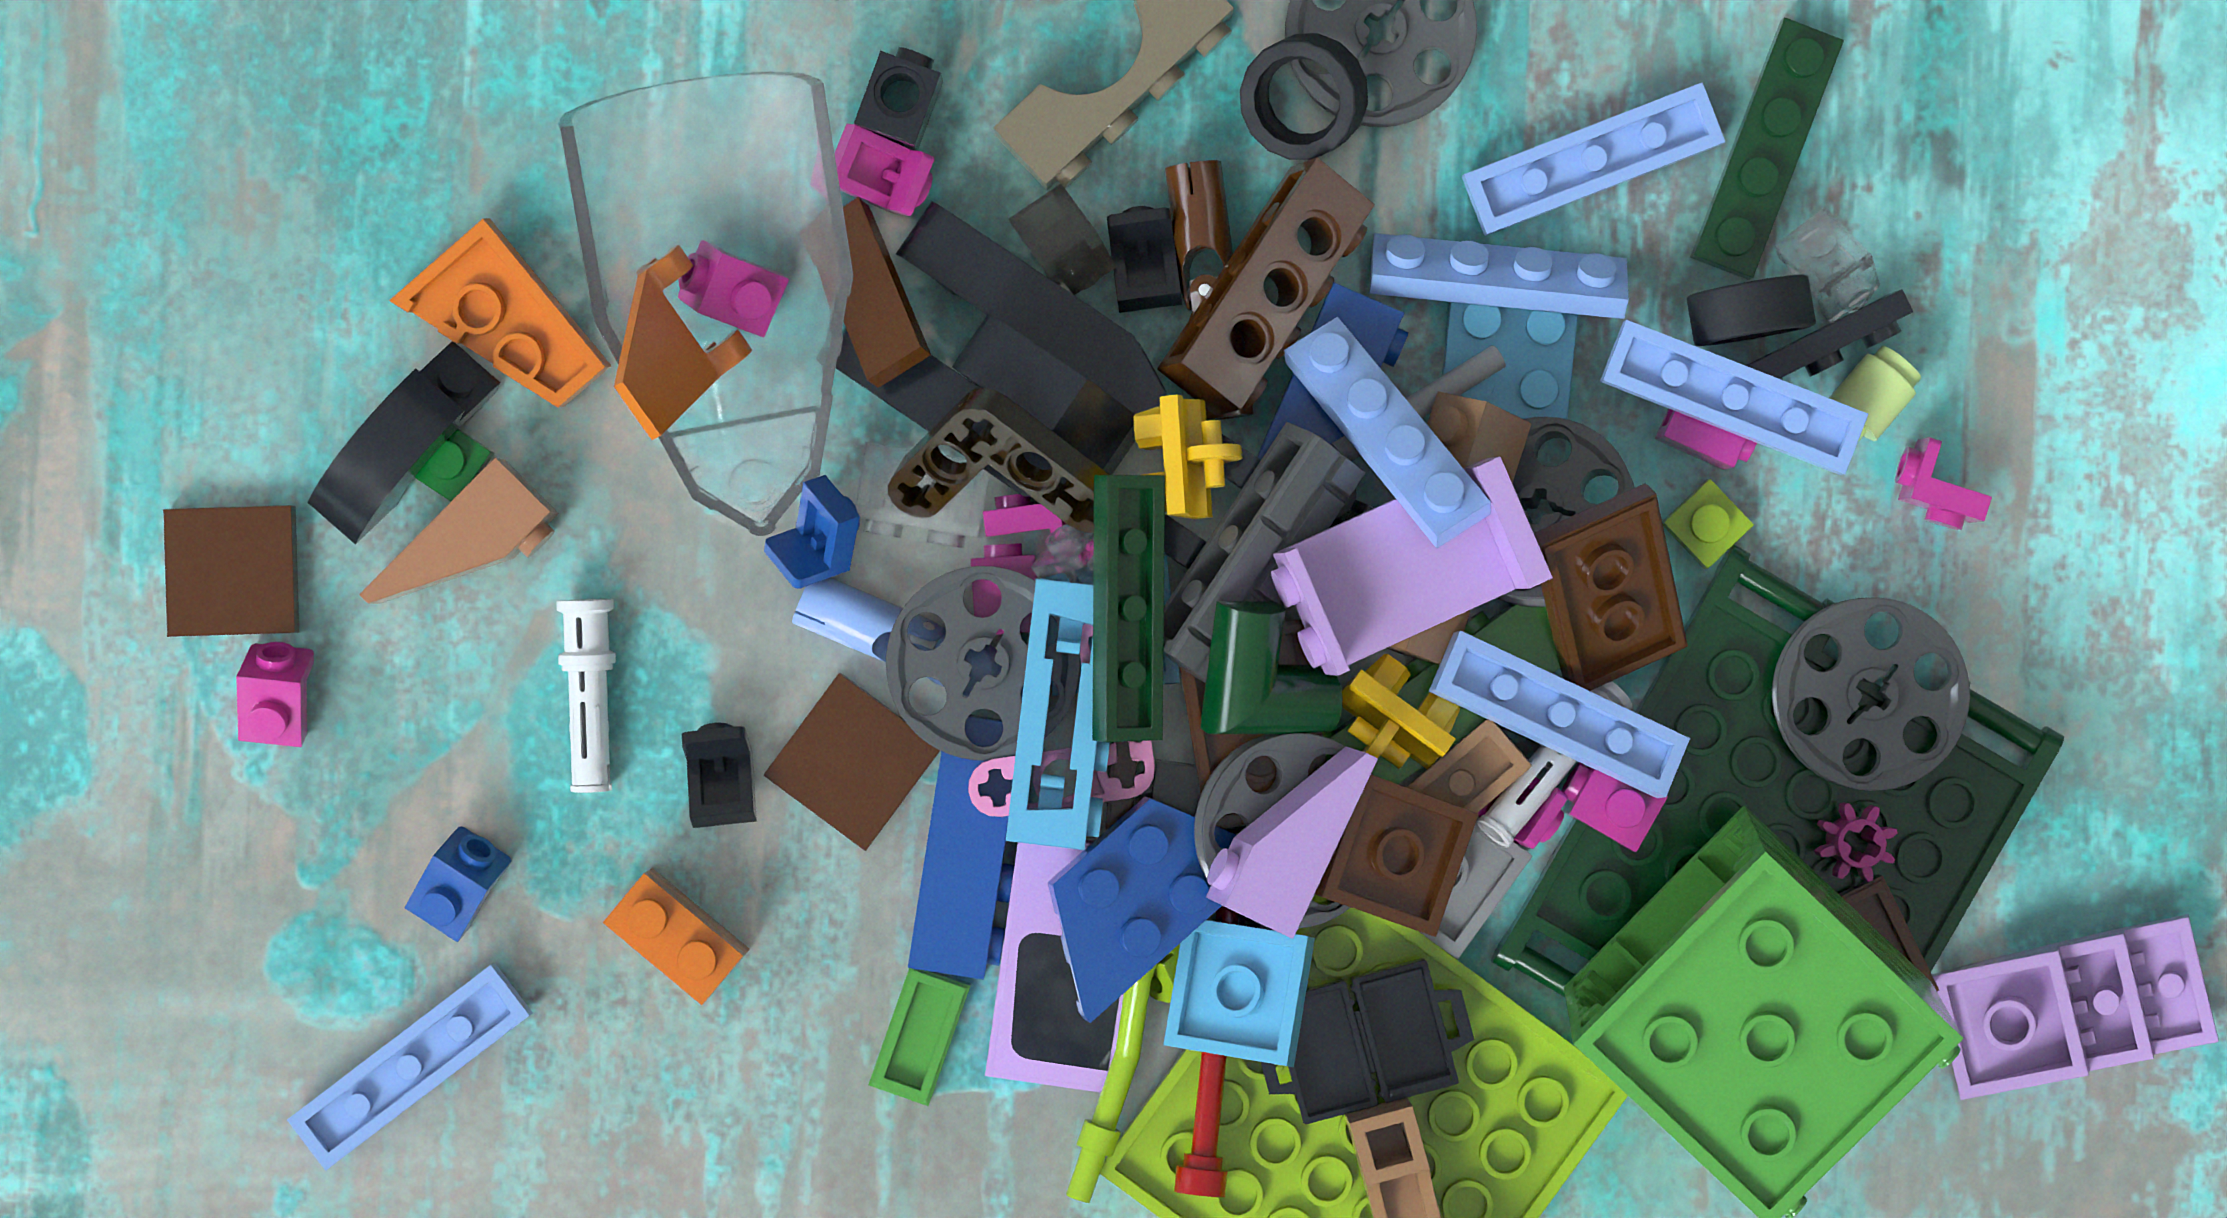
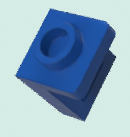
M826 475L803 482L796 528L767 538L765 540L764 552L789 583L797 589L850 571L856 535L860 527V515L852 500L847 496H843Z
M460 826L433 855L404 908L454 941L459 942L469 930L492 887L505 873L512 860L484 837L476 835L465 827Z

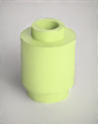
M1881 346L1874 355L1866 354L1829 398L1868 413L1858 442L1863 436L1872 441H1877L1916 395L1914 386L1920 381L1921 375L1897 352L1886 346Z

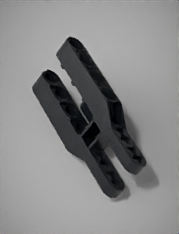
M931 201L896 252V255L926 273L952 295L955 296L957 294L987 315L952 365V368L933 355H930L877 388L867 380L846 327L823 360L928 432L967 393L978 388L997 390L1014 401L1109 475H1112L1136 441L1134 415L1159 407L1160 397L1168 396L1141 344L1137 342L1133 334L942 206ZM983 419L978 423L974 422L972 429L979 435L989 421ZM1222 434V444H1237ZM1242 448L1241 460L1224 463L1225 479L1242 489L1261 460ZM1023 452L1025 459L1035 467L1044 470L1052 469L1049 461L1041 455L1033 452ZM989 464L984 468L985 471L1024 497H1030L1031 502L1039 503ZM1062 477L1060 482L1065 484L1067 479ZM1165 514L1164 554L1188 570L1206 544V541Z

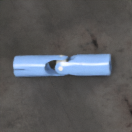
M828 578L805 587L794 613L792 623L886 662L889 632L892 631L893 625L903 608L835 579ZM917 615L910 622L908 633L911 636L909 639L918 649L924 651L933 650L944 641L946 628L939 626L930 619ZM986 645L981 652L970 649L966 654L965 660L973 667L969 675L971 680L963 692L964 696L968 697L977 681L980 682L986 674L997 677L1001 672L1002 666L994 660L995 654L998 651L995 649L996 647ZM926 677L930 679L932 682L943 686L939 680L934 679L932 677ZM1024 685L1022 686V689H1021V692H1020V693H1021V701H1022V696H1023V687H1024Z

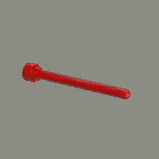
M1221 906L1216 911L1215 922L1237 925V912ZM1201 1052L1191 1153H1184L1183 1165H1177L1174 1192L1205 1197H1225L1228 1171L1222 1170L1223 1157L1217 1156L1227 1056Z

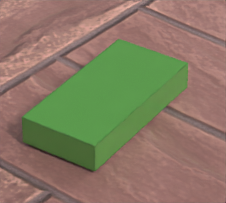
M909 968L868 1085L929 1106L971 984L942 973Z

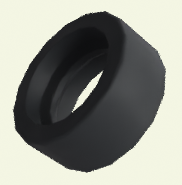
M1319 33L1294 34L1263 49L1247 67L1240 87L1241 114L1250 134L1267 151L1289 160H1311L1331 152L1344 144L1360 127L1368 106L1367 79L1358 59L1341 42ZM1294 59H1309L1321 64L1333 76L1339 90L1340 105L1335 119L1325 129L1316 133H1297L1288 129L1276 117L1269 102V86L1273 75L1283 64Z
M1803 274L1737 283L1693 293L1687 297L1695 346L1719 345L1797 331L1816 324L1809 278Z

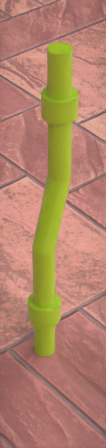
M1156 965L1123 994L1116 1050L1092 1120H1084L1077 1140V1145L1082 1147L1066 1192L1068 1197L1081 1202L1090 1203L1105 1157L1113 1156L1121 1131L1116 1129L1141 1056L1150 985Z

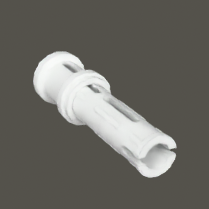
M614 599L557 600V611L563 613L564 652L558 655V665H562V671H568L569 731L572 772L570 791L576 793L612 790V783H610L607 670L613 669V663H616V653L609 650L608 612L614 609Z
M1613 681L1591 690V692L1629 710L1632 709L1633 704L1630 698ZM1541 744L1528 759L1532 767L1502 791L1485 815L1478 819L1477 824L1479 828L1496 843L1509 847L1513 843L1515 836L1549 798L1552 791L1577 762L1576 760L1563 754L1560 755L1557 751ZM1542 768L1546 769V774L1521 805H1517L1516 800Z

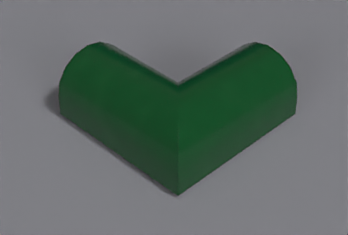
M1216 601L1200 724L1201 730L1209 734L1329 733L1337 726L1342 713L1343 702L1341 684L1338 677L1325 674L1322 666L1313 668L1311 665H1279L1286 609L1282 605L1268 601Z

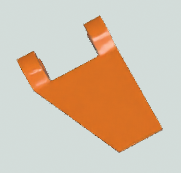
M679 244L671 248L660 259L653 258L636 272L637 281L614 388L651 440L661 436L714 382L752 352V348L738 329L731 332L719 344L716 345L715 342H712L702 349L670 304L663 290L694 266Z

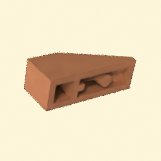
M495 457L359 595L368 604H380L514 559L520 552L529 558L554 534L555 531L548 524L559 513L506 460Z

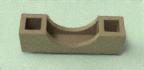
M1134 0V8L1141 26L1142 43L1134 64L1119 81L1101 91L1080 95L1062 93L1039 84L993 127L995 136L1046 191L1057 181L1064 188L1068 187L1092 164V161L1086 154L1103 138L1111 145L1119 140L1139 120L1133 110L1150 94L1157 101L1165 97L1185 77L1186 74L1179 67L1197 50L1204 58L1207 57L1232 33V30L1226 23L1232 18L1234 8L1227 0Z

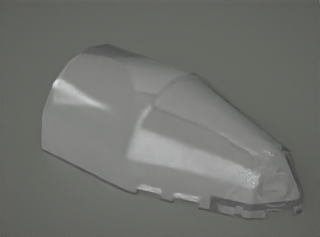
M768 71L722 74L637 88L587 102L564 113L558 122L592 318L618 364L637 281L636 272L653 258L660 259L678 244L688 257L691 253H696L699 243L705 240L717 245L725 252L779 272L789 279L764 338L694 311L678 298L680 290L679 279L663 290L664 295L702 349L712 342H715L716 345L719 344L731 332L738 329L752 348V352L714 382L658 438L692 499L710 510L714 509L748 529L751 534L756 536L768 535L777 528L775 524L802 492L803 482L817 478L820 475L833 400L831 393L837 356H840L843 341L841 333L847 297L851 294L854 277L824 83L820 79L804 73Z

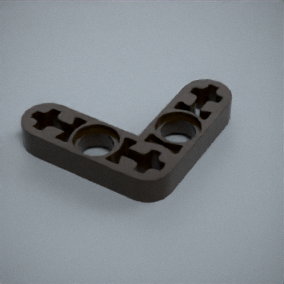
M978 388L967 393L903 457L887 485L888 495L892 503L899 510L910 516L928 518L937 514L989 464L1071 527L1079 531L1094 533V475L1109 474L1004 394L993 389ZM983 419L988 420L989 423L981 430L979 435L972 429L974 422L978 423ZM947 445L957 449L964 455L967 462L959 463L952 461L941 453L938 446ZM1023 452H1033L1041 455L1049 461L1052 469L1044 470L1035 467L1025 459ZM927 473L934 480L931 485L927 484L921 488L917 484ZM1062 477L1067 479L1065 484L1060 482Z

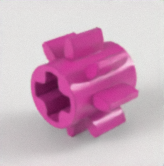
M1842 802L1839 803L1841 818L1833 823L1822 820L1818 821L1817 825L1820 829L1827 832L1826 844L1819 846L1814 852L1815 855L1821 857L1832 856L1837 860L1833 867V876L1843 879L1848 875L1851 866H1854L1861 879L1870 882L1873 881L1871 866L1879 861L1894 863V857L1885 852L1887 846L1886 839L1893 838L1898 834V831L1892 827H1879L1875 823L1879 816L1880 808L1869 805L1864 809L1859 818L1856 817L1855 811L1849 803ZM1848 831L1857 833L1861 831L1860 837L1868 842L1864 853L1858 851L1851 852V846L1843 841Z

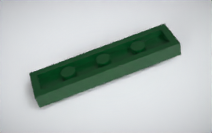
M1785 17L1780 21L1690 258L1747 280L1754 277L1844 42L1843 39Z
M1094 475L1093 741L1163 740L1165 475Z

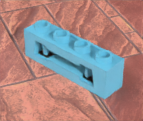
M1036 579L1006 841L1084 850L1086 836L1099 837L1103 798L1091 797L1093 771H1107L1110 742L1092 740L1093 637L1090 663H1082L1070 759V769L1077 770L1073 807H1062L1065 776L1042 774L1038 808H1027L1032 765L1041 766L1053 668V659H1045L1050 615L1060 617L1056 652L1079 655L1083 624L1093 626V585Z

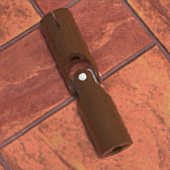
M1219 160L1190 162V167L1188 163H1182L1165 168L1180 289L1187 309L1189 311L1192 310L1190 318L1218 277L1203 274L1190 281V268L1193 259L1197 254L1205 250H1215L1225 267L1233 255L1222 164ZM1233 327L1230 333V343L1233 350L1242 357L1245 349L1244 338L1240 331ZM1253 405L1246 410L1241 409L1216 416L1206 409V421L1254 415Z

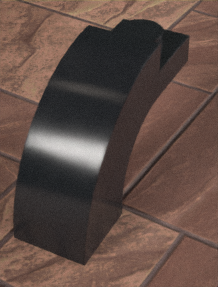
M452 341L422 370L418 371L415 368L372 412L329 465L307 503L356 545L398 505L404 491L424 464L455 431L496 393L501 382Z

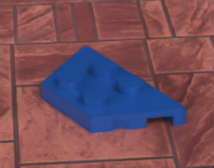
M1148 797L1142 798L1047 882L1054 912L1059 917L1062 929L1061 941L1066 962L1070 964L1076 987L1078 1011L1089 1023L1095 1020L1222 906L1206 898L1211 886L1208 884L1201 869L1196 853L1194 839L1195 817ZM1215 826V841L1220 848L1229 849L1236 834Z

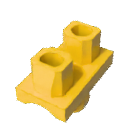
M1178 394L1161 396L1159 407L1137 413L1133 417L1134 434L1138 447L1145 450L1163 449L1164 472L1141 475H1165V512H1167V515L1190 519L1213 517L1211 488L1225 486L1224 463L1241 460L1242 445L1222 444L1221 421H1206L1204 400L1183 399V396Z
M1383 654L1365 672L1361 669L1342 688V707L1356 717L1347 731L1366 744L1362 752L1376 758L1382 756L1398 769L1404 765L1409 757L1424 768L1429 769L1440 756L1443 757L1456 740L1449 733L1459 714L1460 707L1429 692L1417 709L1413 708L1397 696L1410 677V672L1407 667L1391 655Z

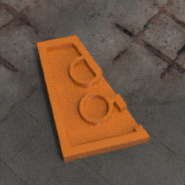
M490 218L480 220L389 300L404 311L412 312L438 329L439 333L453 342L462 344L493 364L494 368L557 408L566 406L611 367V364Z

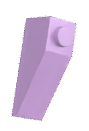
M1344 747L1236 835L1229 849L1224 848L1218 853L1209 870L1208 884L1211 887L1206 898L1293 939L1378 758L1349 747Z

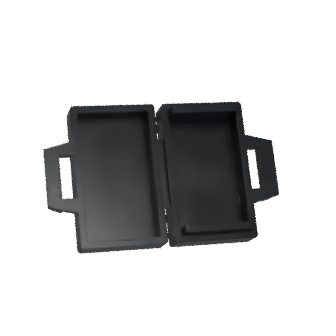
M1424 958L1353 976L1350 989L1355 993L1359 1011H1353L1352 1006L1355 1002L1350 998L1347 984L1343 979L1307 988L1294 1067L1288 1066L1292 1081L1280 1084L1275 1064L1261 1062L1269 1095L1295 1094L1303 1123L1310 1124L1377 1106L1378 1101L1374 1089L1376 1082L1371 1078L1370 1073L1376 1072L1380 1087L1378 1094L1386 1103L1458 1084L1459 1080L1451 1052L1474 1040L1462 991L1460 989L1434 990L1428 963ZM1450 1000L1459 1033L1458 1037L1451 1039L1447 1038L1438 1005L1439 1002Z

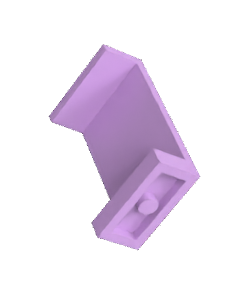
M1500 456L1485 458L1463 468L1491 501V514L1439 548L1433 545L1398 500L1393 499L1273 553L1278 565V569L1271 571L1275 588L1285 606L1295 605L1305 629L1298 632V639L1307 660L1313 668L1322 666L1325 674L1339 676L1350 671L1348 665L1512 590L1530 589L1553 578Z

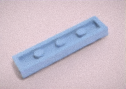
M1702 82L1466 173L1462 176L1483 234L1487 236L1725 143V139Z
M1374 233L1370 260L1369 294L1624 319L1629 300L1627 258L1611 257L1598 253L1581 254L1543 250L1536 247L1520 248L1480 244L1474 241L1459 242L1419 238L1405 234L1389 235Z
M1338 316L1284 350L1285 363L1436 548L1444 545L1491 514V501Z
M1625 320L1622 323L1600 380L1604 384L1838 475L1846 474L1868 417L1866 412L1629 320Z
M1461 630L1453 633L1429 689V692L1656 798L1667 796L1690 740L1689 737Z
M493 963L288 1118L287 1121L326 1171L533 1014V1012L496 963Z

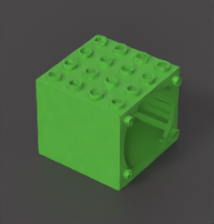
M1745 805L1564 986L1573 1044L1758 1218H1781L1783 1215L1786 1218H1793L1807 1202L1804 1195L1937 1064L1941 1069L1951 1064L1961 1051L1958 1044L1964 1039L1932 982Z

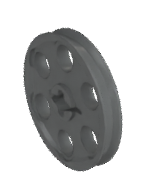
M1290 0L1285 21V38L1294 34L1319 33L1341 42L1358 59V56L1368 43L1367 38L1370 32L1369 27L1364 24V21L1369 17L1372 20L1379 21L1384 15L1388 16L1399 0H1346L1340 8L1333 11L1318 8L1312 0ZM1402 0L1403 4L1396 12L1391 32L1397 37V40L1393 43L1385 39L1381 40L1377 46L1373 45L1363 60H1358L1366 78L1378 76L1385 79L1390 84L1393 94L1391 103L1381 111L1366 109L1361 123L1362 126L1391 127L1415 121L1431 113L1451 96L1466 74L1475 50L1477 19L1473 0H1456V12L1452 17L1444 21H1434L1426 17L1421 9L1420 0ZM1437 50L1448 58L1450 74L1444 82L1437 85H1429L1417 77L1414 70V61L1421 52ZM1305 59L1290 61L1292 70L1305 92L1324 110L1336 116L1340 105V94L1333 76L1330 73L1318 74L1310 70L1305 63Z
M1557 417L1523 419L1532 424L1512 485L1533 533L1595 506L1596 504L1589 503L1584 499V490L1589 481L1597 476H1610L1618 481L1619 487L1615 496L1635 488L1619 453L1611 443L1593 429L1575 421ZM1553 438L1567 440L1571 444V453L1564 463L1548 467L1537 460L1538 451L1546 441ZM1541 499H1547L1554 514H1544L1539 524H1533L1526 510L1537 509ZM1541 584L1530 589H1515L1497 597L1499 600L1519 606L1546 607Z
M974 566L957 569L945 573L923 586L911 597L898 615L893 625L886 651V675L889 690L900 715L907 725L934 748L969 760L985 761L1016 755L1022 704L1020 692L1024 685L1028 646L1020 635V625L1023 619L1029 613H1032L1036 584V581L1021 573L994 566ZM981 579L989 580L996 584L1002 596L1001 606L997 612L984 618L976 617L969 613L963 599L967 587L974 581ZM930 612L943 620L946 635L939 647L924 651L911 643L908 636V628L915 616ZM1052 616L1056 620L1059 630L1060 617ZM1003 629L1004 634L995 648L998 651L994 658L995 662L1002 666L1001 672L997 677L986 674L980 682L977 681L969 696L964 697L963 692L971 680L969 675L973 667L965 660L966 654L970 649L981 652L986 645L991 644L998 630ZM1057 638L1045 651V659H1053L1051 680L1055 682L1058 688L1059 698L1055 707L1047 712L1044 739L1059 725L1068 712L1074 699L1080 676V653L1078 655L1056 652ZM923 677H932L939 680L947 693L944 707L933 715H923L916 712L909 701V691L912 684ZM976 710H992L1002 720V736L991 746H977L966 735V720Z
M1887 598L1849 599L1832 604L1813 614L1799 626L1784 646L1776 664L1772 685V703L1778 728L1787 746L1797 759L1816 775L1827 781L1849 788L1868 791L1898 788L1919 780L1935 769L1949 755L1960 738L1966 723L1970 702L1968 672L1960 650L1952 637L1927 613L1907 603ZM1877 612L1890 614L1898 624L1896 641L1885 649L1873 647L1865 637L1864 627L1866 622ZM1818 634H1826L1836 642L1839 650L1838 659L1834 666L1822 672L1812 669L1804 657V649L1808 640ZM1927 653L1938 654L1947 664V678L1942 686L1935 690L1922 688L1914 677L1915 663L1921 656ZM1894 664V669L1882 680L1884 684L1879 690V694L1885 699L1881 707L1867 705L1862 710H1857L1859 708L1858 703L1862 698L1861 692L1856 688L1859 681L1873 683L1879 677L1883 678ZM1813 697L1823 702L1827 709L1828 718L1826 725L1821 731L1816 734L1807 735L1798 730L1794 724L1793 713L1800 701ZM1857 710L1854 714L1855 716L1847 723V719ZM1924 716L1935 725L1937 737L1931 749L1918 754L1909 750L1905 745L1903 730L1912 718ZM1863 738L1874 746L1877 752V761L1869 773L1856 776L1845 768L1843 752L1851 741Z
M1312 733L1264 734L1240 745L1226 756L1207 780L1195 815L1194 839L1196 853L1207 881L1211 865L1222 850L1215 841L1214 836L1215 825L1220 818L1226 814L1236 813L1243 820L1245 828L1248 827L1308 778L1309 766L1316 757L1323 754H1329L1333 757L1345 746L1334 740ZM1268 756L1275 764L1276 778L1273 785L1267 790L1254 792L1247 784L1246 770L1249 763L1255 758ZM1329 899L1324 902H1314L1311 900L1298 928L1320 925L1343 914L1351 907Z

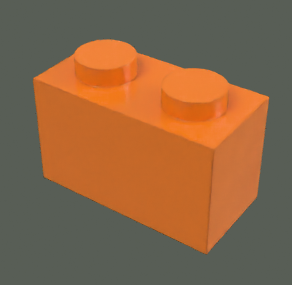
M653 868L643 873L603 921V924L700 1005H703L750 950Z

